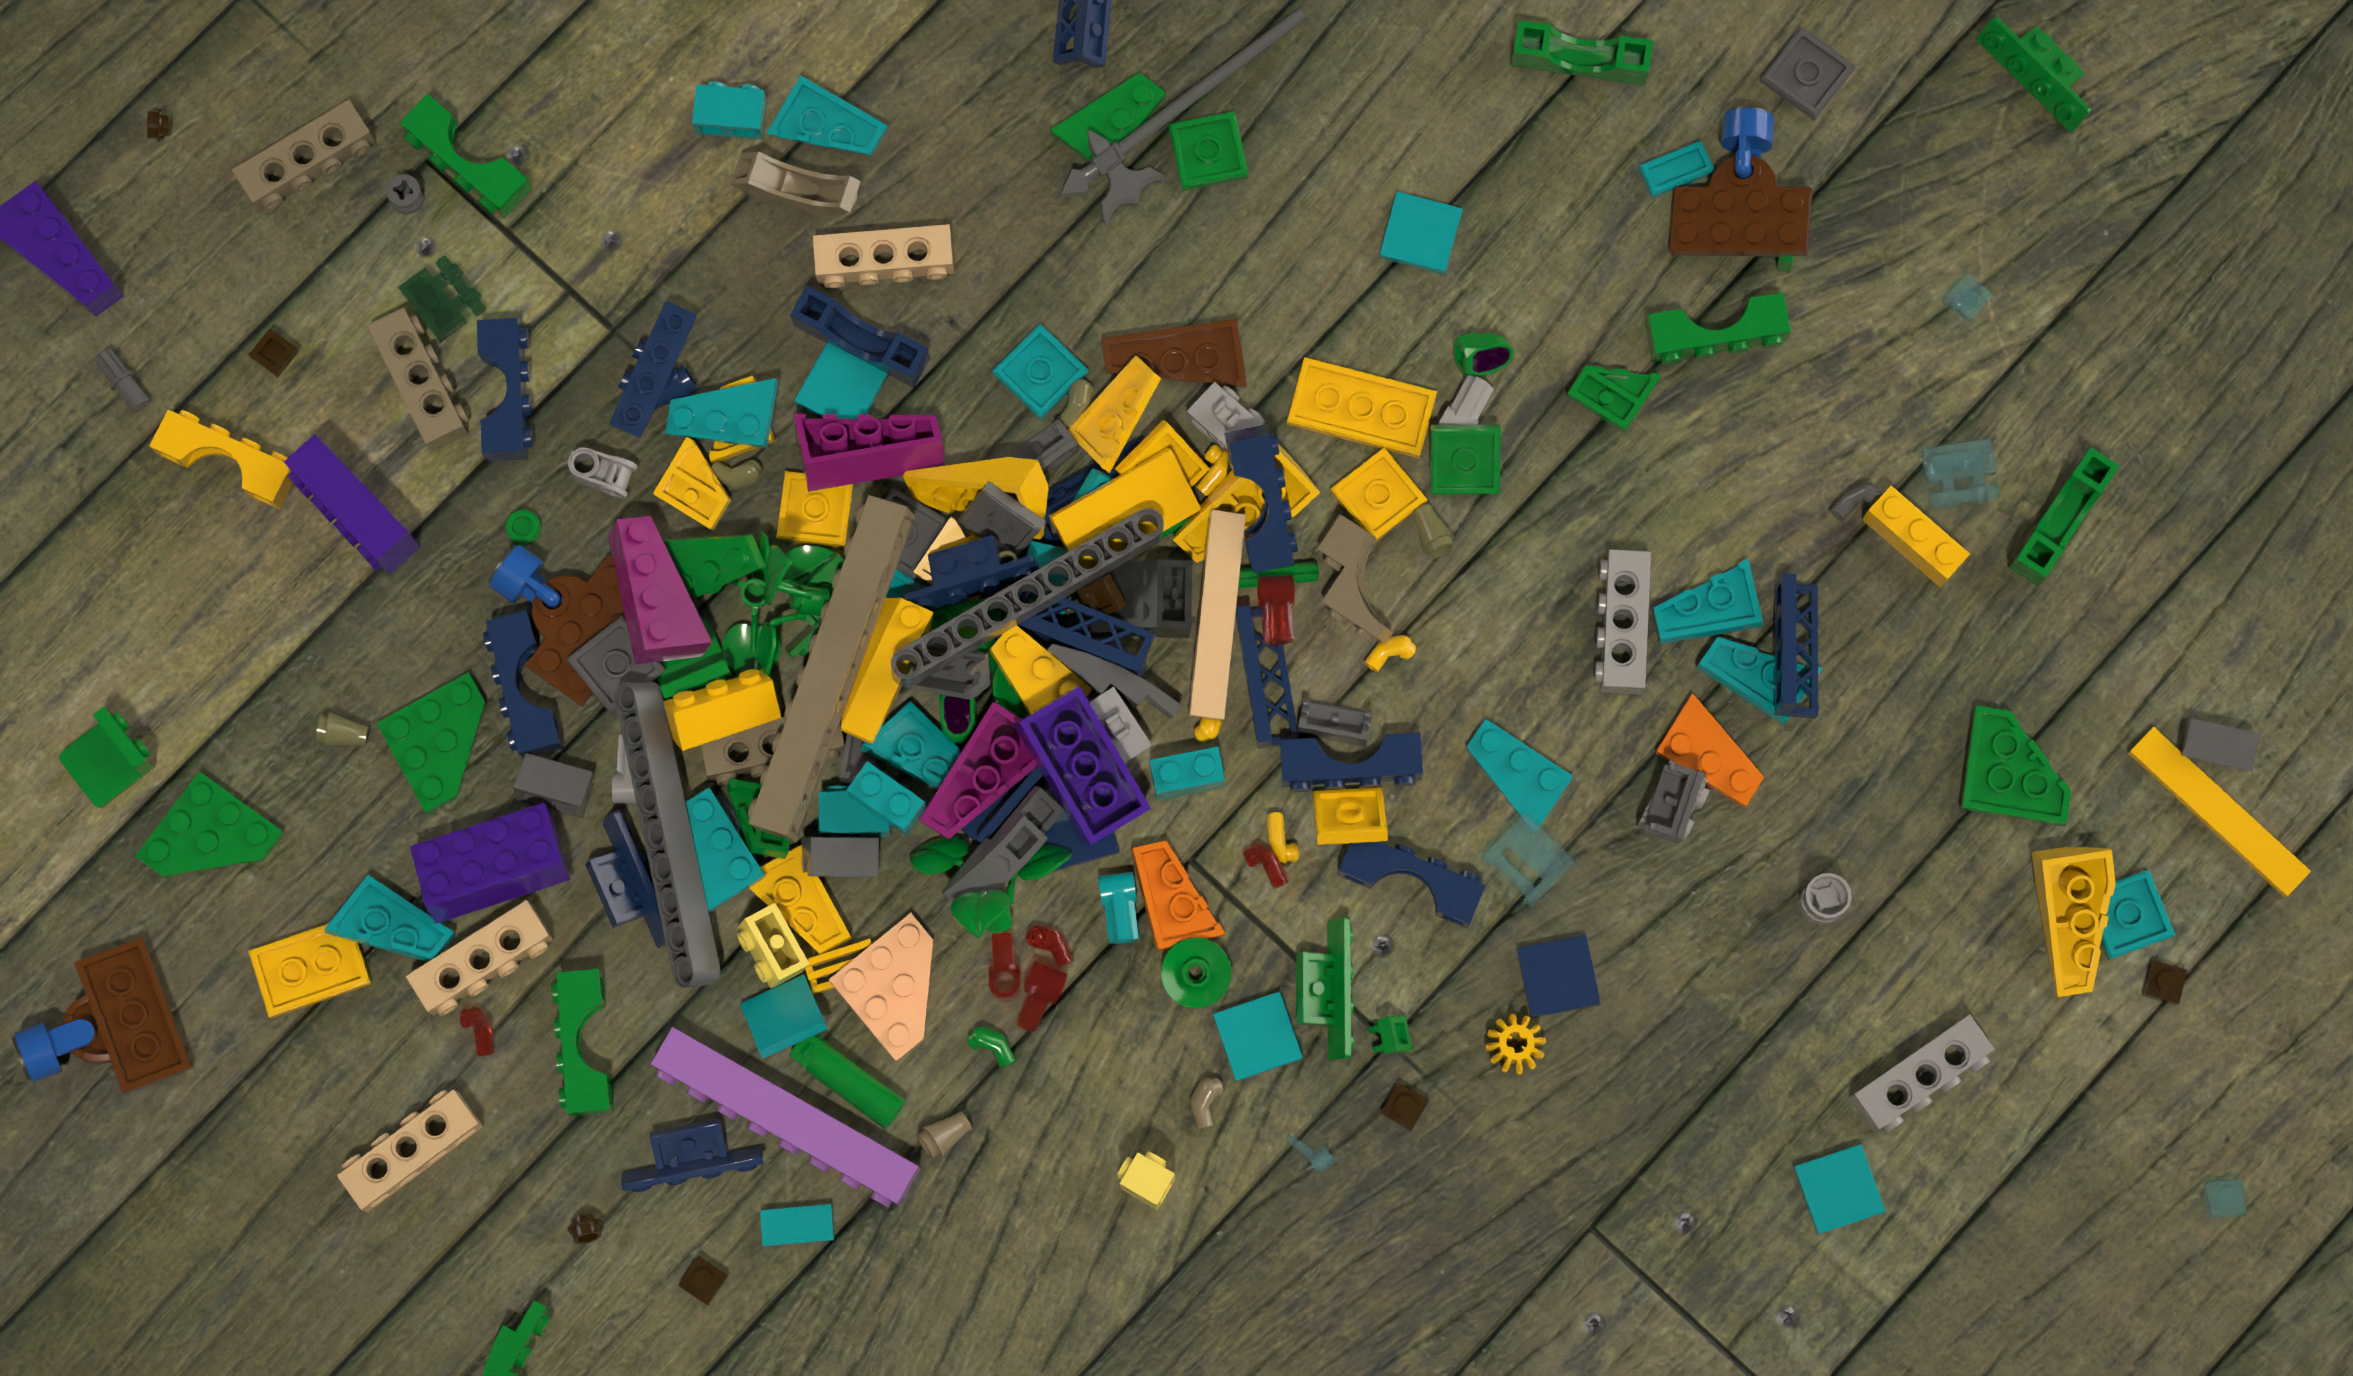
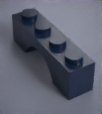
M806 286L790 314L794 327L852 354L912 388L917 384L930 360L927 347L898 332H886L862 321L842 307L836 300L809 286Z
M518 317L477 320L478 355L483 363L492 365L503 372L507 383L506 395L500 407L488 417L480 420L482 455L487 462L528 459V448H533L534 446L532 428H527V415H532L531 395L526 394L525 382L531 381L529 361H524V349H529L528 328H523Z
M1265 424L1224 433L1230 466L1234 475L1255 482L1264 491V505L1259 517L1253 524L1244 529L1248 560L1253 573L1294 565L1292 553L1298 552L1295 534L1294 532L1288 533L1286 524L1287 520H1292L1288 499L1282 500L1280 488L1286 487L1282 467L1276 468L1274 456L1280 454L1276 435H1270Z
M525 610L486 620L488 631L483 632L487 651H493L496 664L491 665V671L495 684H501L504 697L499 698V704L503 717H509L512 730L507 731V738L511 751H517L520 757L524 759L526 753L538 756L564 749L555 714L551 709L539 708L527 702L520 689L522 669L528 659L539 648L531 615Z
M1420 732L1385 734L1378 751L1369 759L1355 764H1346L1333 760L1322 751L1316 738L1280 740L1282 787H1290V792H1306L1311 790V786L1325 785V790L1345 789L1346 784L1360 783V788H1377L1381 786L1380 782L1394 781L1395 786L1399 787L1413 786L1416 784L1415 780H1421L1423 776Z
M1381 842L1350 843L1338 872L1339 877L1369 889L1378 881L1390 875L1405 874L1415 877L1430 890L1435 903V916L1468 929L1486 886L1479 883L1480 877L1461 870L1460 874L1447 870L1448 865L1432 857H1428L1427 861L1415 857L1414 850L1400 844H1396L1393 848Z

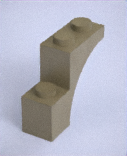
M758 151L740 154L730 185L760 201L782 200L811 216L850 213L858 198L857 191L861 181L852 176L828 175L798 168Z
M1340 514L1317 548L1326 555L1323 562L1336 571L1341 572L1322 602L1331 608L1328 615L1341 624L1345 625L1349 620L1359 626L1355 633L1373 644L1377 638L1386 644L1393 632L1375 615L1368 601L1365 589L1366 562L1376 538Z

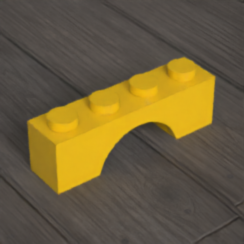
M167 410L149 445L157 455L186 468L207 456L223 455L237 461L241 468L242 489L248 496L280 510L293 485V482L286 476L291 471L284 463L288 457L273 451L271 456L259 451L261 449L260 445L246 438H242L240 442L229 437L230 432L218 425L211 424L210 428L198 423L200 420L198 417L187 411L181 410L177 414Z

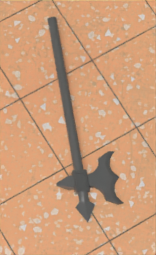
M1300 8L1295 10L1119 143L1111 142L1109 144L1106 139L1089 130L1087 138L1089 150L1093 155L1088 159L1090 164L1082 170L1071 169L1061 194L1088 191L1089 181L1097 175L1102 177L1106 174L1109 180L1106 196L1100 201L1102 220L1109 227V220L1117 207L1123 204L1138 205L1141 192L1148 184L1160 181L1167 182L1162 173L1151 167L1138 171L1127 169L1121 163L1126 159L1125 154L1306 20L1307 17L1304 11Z

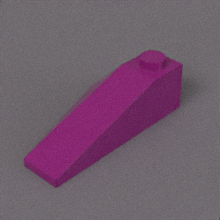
M995 702L991 704L919 819L921 823L945 838L950 839L1034 770L1037 764L1014 726V723L1020 720L1019 717Z

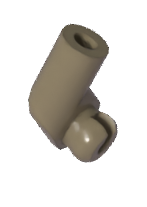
M1205 1078L1201 1080L1190 1098V1105L1198 1130L1215 1126L1209 1106L1214 1098L1223 1092V1084L1218 1078Z

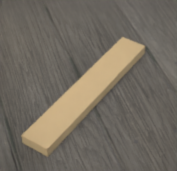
M1211 510L1209 512L1188 717L1223 721L1225 717L1246 514Z

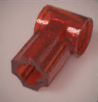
M1293 575L1258 577L1257 596L1258 605L1262 607L1264 644L1276 646L1293 643L1292 606L1295 604Z

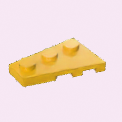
M1136 355L1067 430L1075 441L1108 473L1111 472L1161 380Z
M1018 626L1001 634L988 649L1007 681L1013 686L1022 700L1028 714L1073 688L1080 686L1086 697L1092 690L1090 686Z
M802 845L789 851L785 859L776 858L760 867L766 877L749 889L767 906L775 903L786 923L820 955L851 939L819 877L808 876L807 872L802 871Z

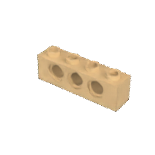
M950 224L813 236L818 285L824 284L827 288L843 287L847 282H858L860 285H874L883 279H893L894 282L902 283L912 281L913 277L927 276L928 279L939 280L946 278L947 274H954ZM917 249L927 252L926 257L921 261L910 259V254ZM882 252H888L893 255L892 260L886 264L876 262L875 258ZM848 255H855L859 258L858 262L851 267L842 265L841 261Z
M526 900L411 972L406 978L427 1012L433 1016L437 1013L443 1016L453 1011L458 1006L456 1001L467 994L473 997L487 989L489 986L487 982L499 975L500 978H503L519 968L517 963L529 956L533 959L549 949L547 944L553 941V938L533 906ZM513 933L519 934V946L511 951L505 950V938ZM483 952L489 953L490 962L488 966L481 970L475 969L473 964L475 957ZM449 972H458L460 975L458 985L452 989H446L443 984L444 977Z
M454 1089L449 1093L447 1090L441 1091L429 1101L431 1106L421 1114L418 1111L411 1113L400 1122L402 1128L391 1136L389 1133L383 1134L371 1144L373 1148L362 1157L360 1154H357L342 1165L344 1171L339 1173L337 1177L362 1211H371L484 1127L459 1092ZM436 1118H443L446 1123L444 1132L438 1136H432L429 1130L431 1122ZM408 1139H414L417 1145L416 1152L411 1157L404 1158L400 1151L402 1143ZM384 1160L387 1164V1173L381 1179H374L371 1173L372 1166L377 1161Z

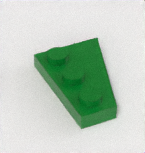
M1138 73L1050 129V134L1088 162V159L1093 156L1089 150L1087 138L1089 130L1106 139L1109 144L1111 142L1119 143L1148 120L1165 99L1166 92L1141 73Z
M753 534L709 538L662 539L691 600L764 568L766 565Z

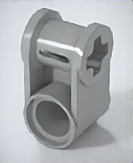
M584 447L574 450L568 459V466L572 477L579 484L600 490L607 495L619 499L627 498L626 488L632 472H636L638 468L635 463L621 457L610 456ZM591 460L594 462V467L588 473H580L576 470V466L580 461Z

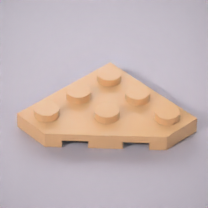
M912 913L907 915L829 979V982L895 1062L900 1060L924 1039L933 939Z

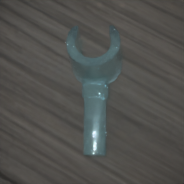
M1292 1134L1288 1137L1286 1142L1304 1154L1317 1171L1323 1172L1334 1164L1333 1157L1325 1147L1314 1153L1311 1148Z

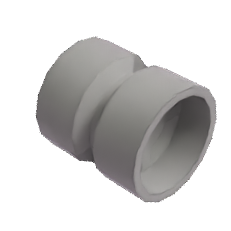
M1833 873L1820 874L1814 877L1801 891L1799 898L1800 910L1803 916L1811 923L1818 925L1830 924L1836 921L1848 909L1852 899L1851 889L1847 882L1839 875Z

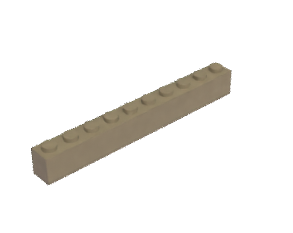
M868 495L866 503L862 504L858 510L856 531L854 536H851L846 543L844 550L846 558L842 569H838L834 575L832 584L834 591L830 601H827L822 608V623L818 634H814L810 641V656L806 667H802L799 671L797 692L794 700L791 699L786 706V722L782 732H779L774 739L772 747L774 754L770 765H767L762 772L760 779L762 787L758 798H755L749 807V824L759 831L793 842L798 840L915 519V515L907 506Z

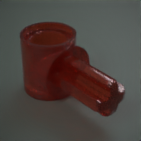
M998 932L991 936L993 966L988 967V986L995 999L1001 1002H1010L1016 999L1021 991L1020 966L1014 964L1012 934L1009 932ZM1005 975L1012 977L1015 985L1010 992L1001 993L995 989V982L999 977Z
M1034 962L1024 984L1023 990L1028 994V997L1017 1020V1026L1029 1032L1037 1030L1047 1004L1053 1005L1057 1003L1067 981V973L1041 962Z

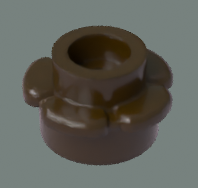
M158 108V112L148 111L147 138L157 139V142H161V136H168L169 116L162 115V109Z
M583 1214L575 1217L572 1220L573 1224L568 1227V1232L572 1235L574 1243L586 1244L602 1236L600 1226L603 1223L600 1219H594L592 1214Z

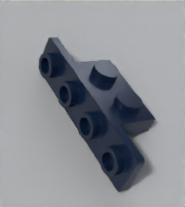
M667 301L664 303L647 341L640 338L632 357L637 359V363L633 371L626 369L618 385V388L624 391L610 420L611 426L636 438L642 436L696 319L694 313Z
M990 535L928 554L933 586L903 594L902 598L925 609L934 611L935 608L947 604L963 603L968 598L976 595L996 593L1000 588L1014 584L1041 567L1033 556L1002 564L997 539Z
M619 810L614 811L603 821V826L615 852L589 860L585 864L612 927L614 928L644 917L657 948L666 945L654 884L650 881L645 870L644 856L634 845L631 838L632 830L630 824L626 819H623Z
M720 1119L650 1132V1141L656 1165L622 1172L621 1185L623 1191L643 1192L652 1188L653 1185L663 1183L679 1185L686 1182L689 1178L699 1176L710 1179L720 1176L725 1171L735 1169L739 1172L751 1171L757 1168L758 1165L763 1164L762 1145L727 1151Z

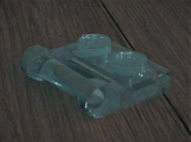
M1524 813L1481 858L1487 865H1494L1526 896L1525 901L1531 907L1576 862L1527 813ZM1507 847L1543 880L1537 887L1501 854Z

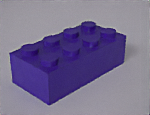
M315 434L284 461L291 470L286 476L307 499L314 495L310 501L330 523L335 519L337 520L333 525L353 547L358 543L360 544L356 548L357 551L376 572L382 567L390 575L420 548L410 533Z
M1080 686L1069 690L1014 723L1016 730L1084 845H1092L1151 809Z
M545 803L410 846L425 907L436 924L571 880L555 821Z

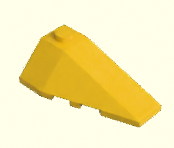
M1278 444L1280 454L1274 456L1276 468L1282 467L1286 487L1280 488L1282 500L1288 499L1291 516L1294 517L1320 491L1294 459ZM1231 470L1200 505L1201 510L1193 514L1172 537L1173 541L1196 563L1204 560L1209 512L1211 510L1246 514L1244 527L1246 529L1256 521L1263 509L1264 491L1255 482L1247 478L1235 476Z
M1004 457L909 470L903 474L913 499L949 514H952L955 510L964 512L990 481L1043 520L1046 517L1049 485L1038 460ZM1045 524L1034 539H1041L1043 537Z
M885 598L843 713L840 731L873 745L902 687L892 678L891 659L898 650L930 632L933 619L932 611L903 598ZM903 661L898 664V671L908 675L912 667L911 661Z
M2061 847L2032 852L2035 885L2056 996L2062 997L2092 992L2101 954L2100 944L2103 930L2107 926L2109 917L2107 915L2109 902L2114 894L2116 885L2112 849Z

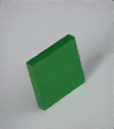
M1235 111L1168 124L1182 191L1249 178Z
M1500 424L1431 425V495L1500 494Z

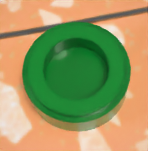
M529 510L513 512L508 517L505 525L506 533L511 541L521 546L535 543L542 531L538 517Z

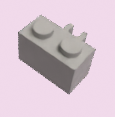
M1216 382L1187 410V421L1213 444L1218 445L1227 452L1224 433L1260 426L1265 422L1262 416L1254 409L1249 408L1246 410L1237 402L1239 397L1232 389L1226 385L1221 388Z
M1114 687L1089 702L1124 763L1152 746Z

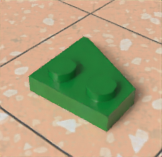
M1586 365L1566 397L1625 433L1659 382L1661 376L1657 373H1650V375L1629 373V370H1606L1603 367Z
M729 778L726 789L750 852L785 859L788 854L790 840L759 831L749 824V807L751 802L758 798L762 785Z

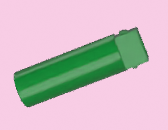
M817 1034L797 1043L789 1054L793 1060L806 1068L805 1071L883 1129H887L906 1103V1100L844 1056Z

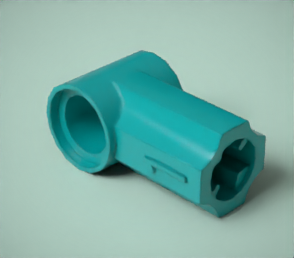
M1133 872L1098 876L1102 907H1105L1109 944L1138 941L1139 934L1134 904L1137 903Z

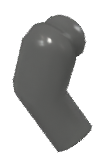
M1866 482L1846 491L1830 509V512L1838 520L1844 521L1862 500L1871 507L1882 496V493L1874 487L1875 484Z

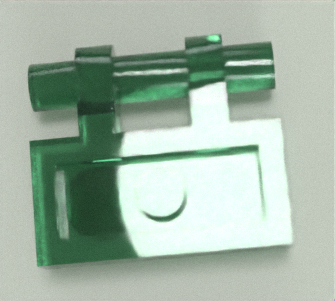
M442 256L436 261L435 264L441 272L435 277L425 267L398 287L440 343L468 323L460 313L465 308H470L475 316L483 314L487 309L480 300L481 294L475 287L469 286L462 277L463 271L457 264H452L447 256ZM450 284L459 294L452 301L443 291V288Z

